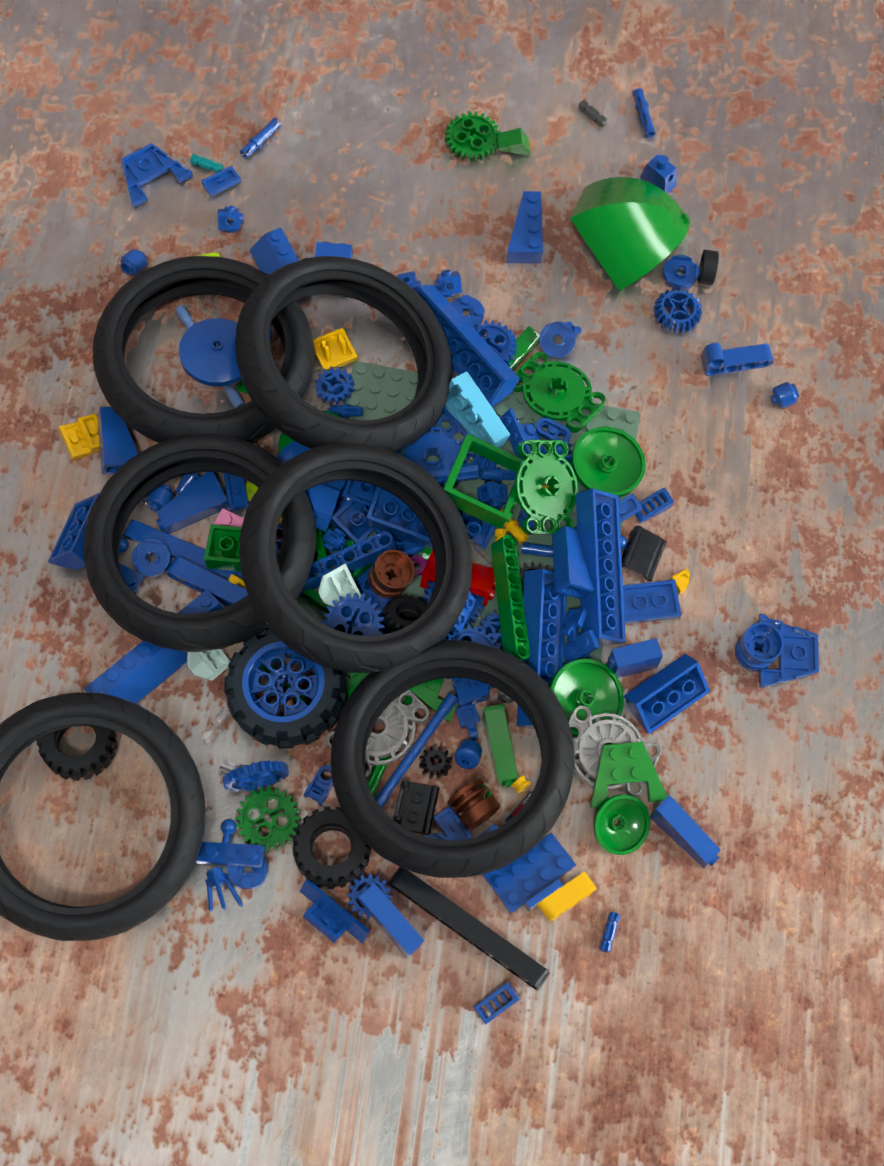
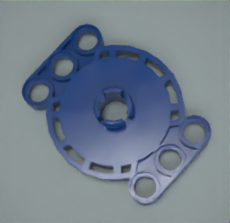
M445 415L438 419L437 427L432 426L428 430L430 433H424L414 443L405 447L403 457L415 462L423 469L436 468L445 463H454L460 446L468 432L450 416ZM444 421H447L450 423L451 426L447 429H444L440 426V424ZM456 433H461L464 438L458 441L453 436ZM467 452L463 463H468V458H475L476 453ZM436 456L439 462L437 460L426 462V458Z

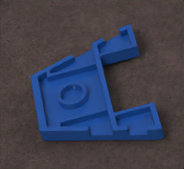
M152 143L121 158L134 208L148 201L140 186L171 171L180 184L193 177L191 170L185 169L181 163L171 159L167 153Z
M764 614L759 615V623L773 625L780 631L784 643L782 653L779 655L780 670L760 669L759 688L811 676L819 672L817 634L796 626L786 625L783 621L777 619H770Z

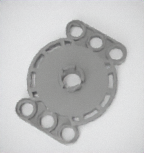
M407 690L392 701L377 719L375 725L385 724V729L378 734L371 731L365 753V764L368 766V770L365 772L366 777L371 774V765L389 764L405 755L415 738V723L424 724L429 720L428 708L410 690ZM409 696L412 698V703L407 706L401 703L402 698ZM417 710H424L426 716L423 719H418L415 717V712ZM331 731L326 737V743L330 750L332 748L330 739L334 736L335 731ZM412 731L411 738L407 742L408 732ZM402 746H405L402 752H400L398 755L395 754L402 748ZM392 756L390 759L379 761V758Z
M578 706L572 711L568 719L570 727H574L578 731L577 737L573 738L574 756L577 754L578 757L575 760L574 768L578 775L592 786H594V782L589 780L588 777L590 776L593 779L597 777L600 753L604 744L643 742L638 729L626 718L616 714L603 713L591 717L589 708ZM580 709L586 713V718L583 721L576 717V712ZM599 717H611V720L601 721ZM616 719L622 720L627 725H624L623 723L616 721ZM630 728L635 732L638 739H636L634 733L630 730ZM649 742L644 746L646 750L648 746L655 747L656 754L650 757L655 768L661 755V748L657 743ZM577 763H580L582 769L586 772L585 774L580 771ZM638 782L640 789L636 793L631 791V783L607 787L608 789H613L625 785V790L629 795L638 796L645 790L646 782Z

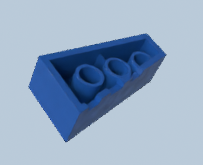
M523 191L507 251L506 263L541 264L543 255L541 191Z

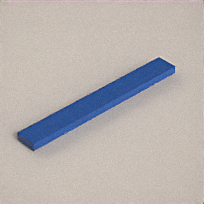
M131 519L123 534L124 538L139 544L149 538L158 539L169 547L172 558L179 556L226 580L230 578L231 574L243 580L241 572L208 569L204 561L206 549Z

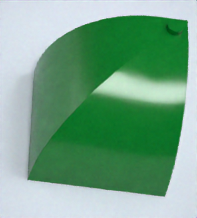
M630 177L606 178L586 186L570 217V220L619 291L637 281L663 261L681 243L691 224L688 214L683 213L679 205L665 191L647 181Z

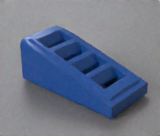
M664 487L640 501L639 503L646 515L644 516L640 511L635 516L641 524L672 508L674 500ZM653 501L657 502V504L659 505L658 508ZM647 504H649V506L651 507V509H652L653 511H650V510H649V508L647 507Z
M507 982L474 1006V1009L486 1025L521 998L510 982ZM505 989L507 990V992L513 1000H508L506 995L503 993ZM498 994L506 1004L505 1006H502L496 998ZM491 999L499 1009L498 1011H495L489 1003ZM484 1004L486 1005V1007L488 1008V1010H489L490 1013L492 1014L490 1017L486 1014V1012H485L484 1009L482 1008V1006H483Z

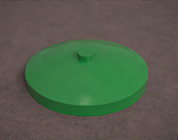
M598 427L587 431L579 438L571 455V465L576 478L586 490L593 488L618 495V498L628 495L635 490L645 473V456L640 445L629 434L613 427Z
M578 659L569 662L555 673L549 687L558 698L567 720L572 711L578 706L589 708L591 717L603 713L619 716L622 714L624 694L621 683L616 674L599 661ZM580 709L576 712L577 719L585 720L586 713L584 710ZM599 717L601 721L611 720V717ZM570 727L572 735L577 737V729Z

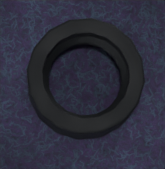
M703 250L699 264L698 283L713 285L718 268V251Z

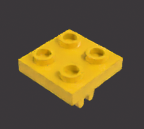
M343 328L313 339L315 355L322 369L330 371V367H333L335 370L338 366L343 367L358 360V356Z

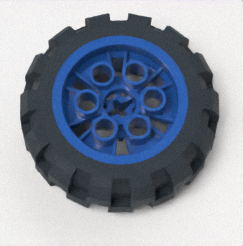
M266 628L265 633L257 637L254 635L244 641V647L239 653L234 652L228 664L230 668L228 676L224 679V693L226 694L227 706L232 717L242 730L254 740L266 746L274 745L278 746L279 749H291L295 745L304 743L308 745L319 740V736L326 730L330 731L337 723V717L347 699L346 684L348 682L345 671L324 667L305 659L286 646L269 628ZM286 658H291V661L286 665ZM275 662L282 663L281 668L278 670L272 669V665ZM301 664L302 668L300 671L294 672L292 671L293 665ZM267 667L271 672L268 674L262 671ZM312 669L316 674L309 677L303 676ZM262 678H269L270 681L267 685H260ZM288 680V684L291 688H287V691L285 693L282 686H286ZM302 682L310 683L306 690L299 688ZM266 691L264 696L257 700L256 694ZM302 695L312 699L308 706L301 700ZM270 696H277V701L275 703H267V700ZM290 698H297V703L294 706L287 705V701ZM280 705L284 706L285 716L277 715Z

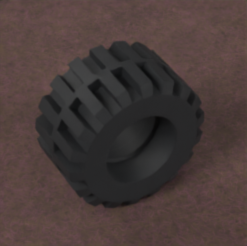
M413 595L396 596L394 600L390 599L388 604L385 605L383 614L385 621L382 622V625L386 629H382V631L385 632L384 634H388L412 624L424 612L428 603L422 601L419 597L415 598Z

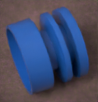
M768 623L753 624L737 641L735 656L738 662L750 671L767 669L782 653L784 647L783 637L780 631L773 625Z

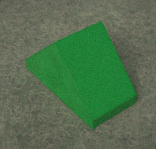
M521 127L496 135L498 151L530 155L529 138Z

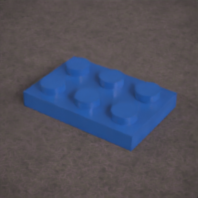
M675 580L623 585L625 624L681 618Z

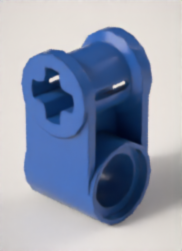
M328 765L322 766L318 770L303 795L305 798L309 797L318 802L319 806L324 804L333 787L332 778L330 780L322 779L324 773H331V766Z

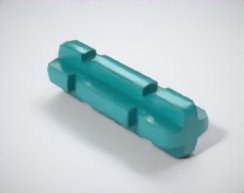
M192 154L190 158L191 164L199 165V167L209 171L214 170L215 173L222 171L224 168L223 164L215 163V161L205 157L200 158L197 154Z

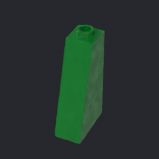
M500 704L483 708L482 723L497 787L503 786V788H508L518 779L504 706Z

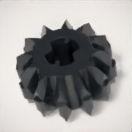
M431 746V752L424 749V755L419 756L421 761L419 768L424 769L422 771L423 775L430 773L429 779L436 775L439 780L441 779V774L447 776V770L452 769V765L449 764L452 762V757H447L449 754L448 750L441 752V746L438 747V750ZM435 760H438L439 762L436 766L432 765Z

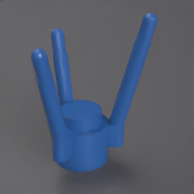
M221 867L213 868L206 872L207 879L205 882L209 911L213 910L212 888H216L223 910L226 909L221 890L224 882L238 905H243L229 881L227 873H223Z

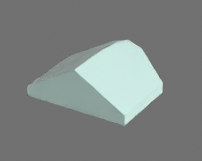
M346 564L322 576L318 593L323 603L334 607L332 601L340 602L339 596L346 599L347 593L350 594L351 598H353L354 593H357L360 599L361 594Z
M221 649L187 652V667L195 676L211 681L225 671L230 662Z

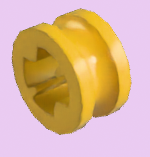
M523 775L511 787L515 788L516 793L519 794L531 782L526 781V776Z

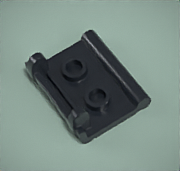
M635 526L630 531V538L622 555V567L643 576L645 580L651 582L667 541L641 526Z
M402 779L393 820L409 831L429 835L440 788L408 782L406 779Z

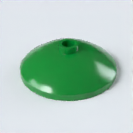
M619 794L608 798L599 807L594 818V834L597 842L604 850L615 855H626L636 851L645 842L650 830V816L646 806L638 798L627 794ZM618 819L617 824L614 825V821Z

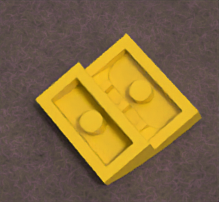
M96 414L79 417L77 422L59 426L60 435L72 461L100 451Z

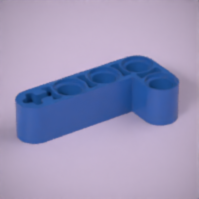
M711 343L704 348L701 356L705 374L708 376L764 368L774 363L769 344L722 350L719 343Z

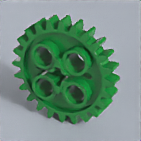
M468 111V115L462 112L461 117L456 115L455 120L451 119L450 124H447V130H445L446 147L450 148V153L455 152V158L460 155L461 161L467 158L468 162L473 159L476 163L477 158L483 161L484 156L489 159L490 153L495 154V149H497L496 135L500 133L498 131L499 126H495V120L490 121V116L484 118V113L478 116L477 111L474 115L470 111Z
M270 786L267 787L265 792L262 788H259L260 793L258 794L252 790V797L245 795L247 802L240 801L243 809L236 810L241 816L235 817L237 822H241L236 825V828L238 830L243 829L240 831L239 836H246L243 840L246 844L251 841L250 845H263L267 853H269L270 847L277 851V845L285 848V841L292 843L290 836L296 835L294 829L299 825L296 822L302 821L300 816H296L301 811L300 809H294L298 803L297 801L291 802L293 796L289 795L286 797V790L280 794L278 787L273 792ZM270 802L278 803V806L273 810L267 808ZM254 811L260 813L259 818L255 820L249 818L250 814ZM269 816L272 821L268 822L265 820V817ZM280 819H286L288 821V823L283 827L277 825V822ZM262 829L270 831L266 837H261L259 832Z

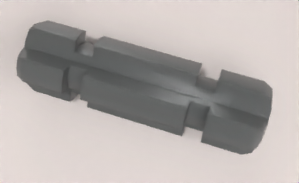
M582 100L579 103V109L583 112L585 111L586 115L593 121H597L596 123L600 127H603L607 123V118L600 115L601 113L592 105L589 106L590 103L586 100Z

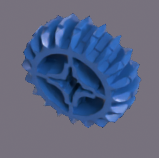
M673 287L671 292L667 289L655 301L653 310L654 318H657V324H661V329L666 327L667 332L673 330L674 334L677 331L683 334L685 330L689 333L691 328L694 329L701 319L702 304L699 303V298H694V293L688 294V289L685 292L681 288L676 291ZM664 307L667 308V311L670 313L669 315L666 313Z

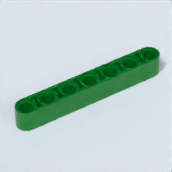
M505 535L491 545L503 651L523 661L530 656L518 553L514 538L510 535Z

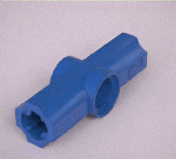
M453 462L424 470L440 484L444 485ZM477 463L462 464L454 485L462 481L479 479Z

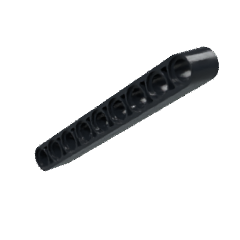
M399 867L388 882L393 889L535 990L539 991L550 975V972L544 966L407 869Z

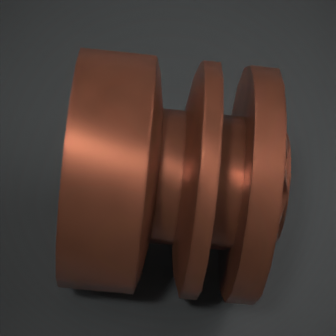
M389 550L379 555L368 573V583L371 590L381 598L392 599L400 596L414 577L415 568L413 561L402 551Z
M481 778L462 786L447 802L450 808L455 807L453 810L454 814L465 812L460 818V822L467 831H471L484 823L501 808L494 795L486 798L483 797L487 793L488 787L484 786L481 788L484 784Z

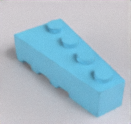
M466 371L451 379L449 394L444 407L460 422L470 435L495 447H503L510 433L469 373Z

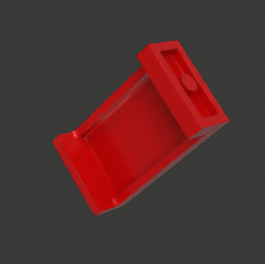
M432 550L420 582V587L425 589L428 588L430 581L435 582L436 565L434 550ZM472 562L469 591L484 597L483 606H487L488 601L493 600L496 589L493 568Z

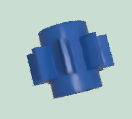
M476 454L473 462L477 463L478 470H481V468L495 469L497 463Z
M338 528L335 530L329 529L323 537V541L326 542L324 547L333 553L335 550H342L347 543V539L344 538L346 534Z

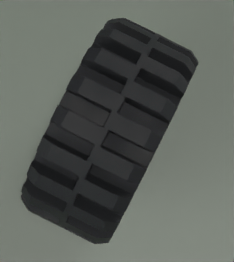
M90 726L96 734L94 745L87 753L77 757H70L64 755L59 747L62 735L69 729L66 728L38 739V751L51 771L56 775L59 774L61 778H71L73 781H79L83 777L84 780L91 779L90 775L94 773L96 776L99 775L101 768L107 769L110 765V758L114 759L116 754L114 749L118 746L116 740L117 732L106 728Z
M324 807V810L320 812L317 809L312 812L313 815L310 817L307 815L303 819V823L299 824L296 828L292 847L295 863L300 873L306 879L316 883L318 887L327 886L328 889H334L335 886L345 887L347 883L350 882L352 884L354 879L364 873V869L368 866L371 848L357 835L340 807H336L335 810L330 809V807ZM334 830L344 833L349 838L351 852L349 857L340 864L324 865L315 858L313 843L320 834Z

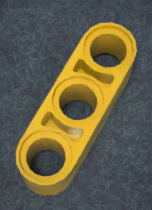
M583 872L538 903V907L547 920L551 922L591 895L597 888L586 872Z

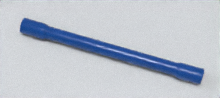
M448 693L435 715L387 783L375 796L374 799L381 808L385 805L392 791L442 720L458 701V698L451 693Z

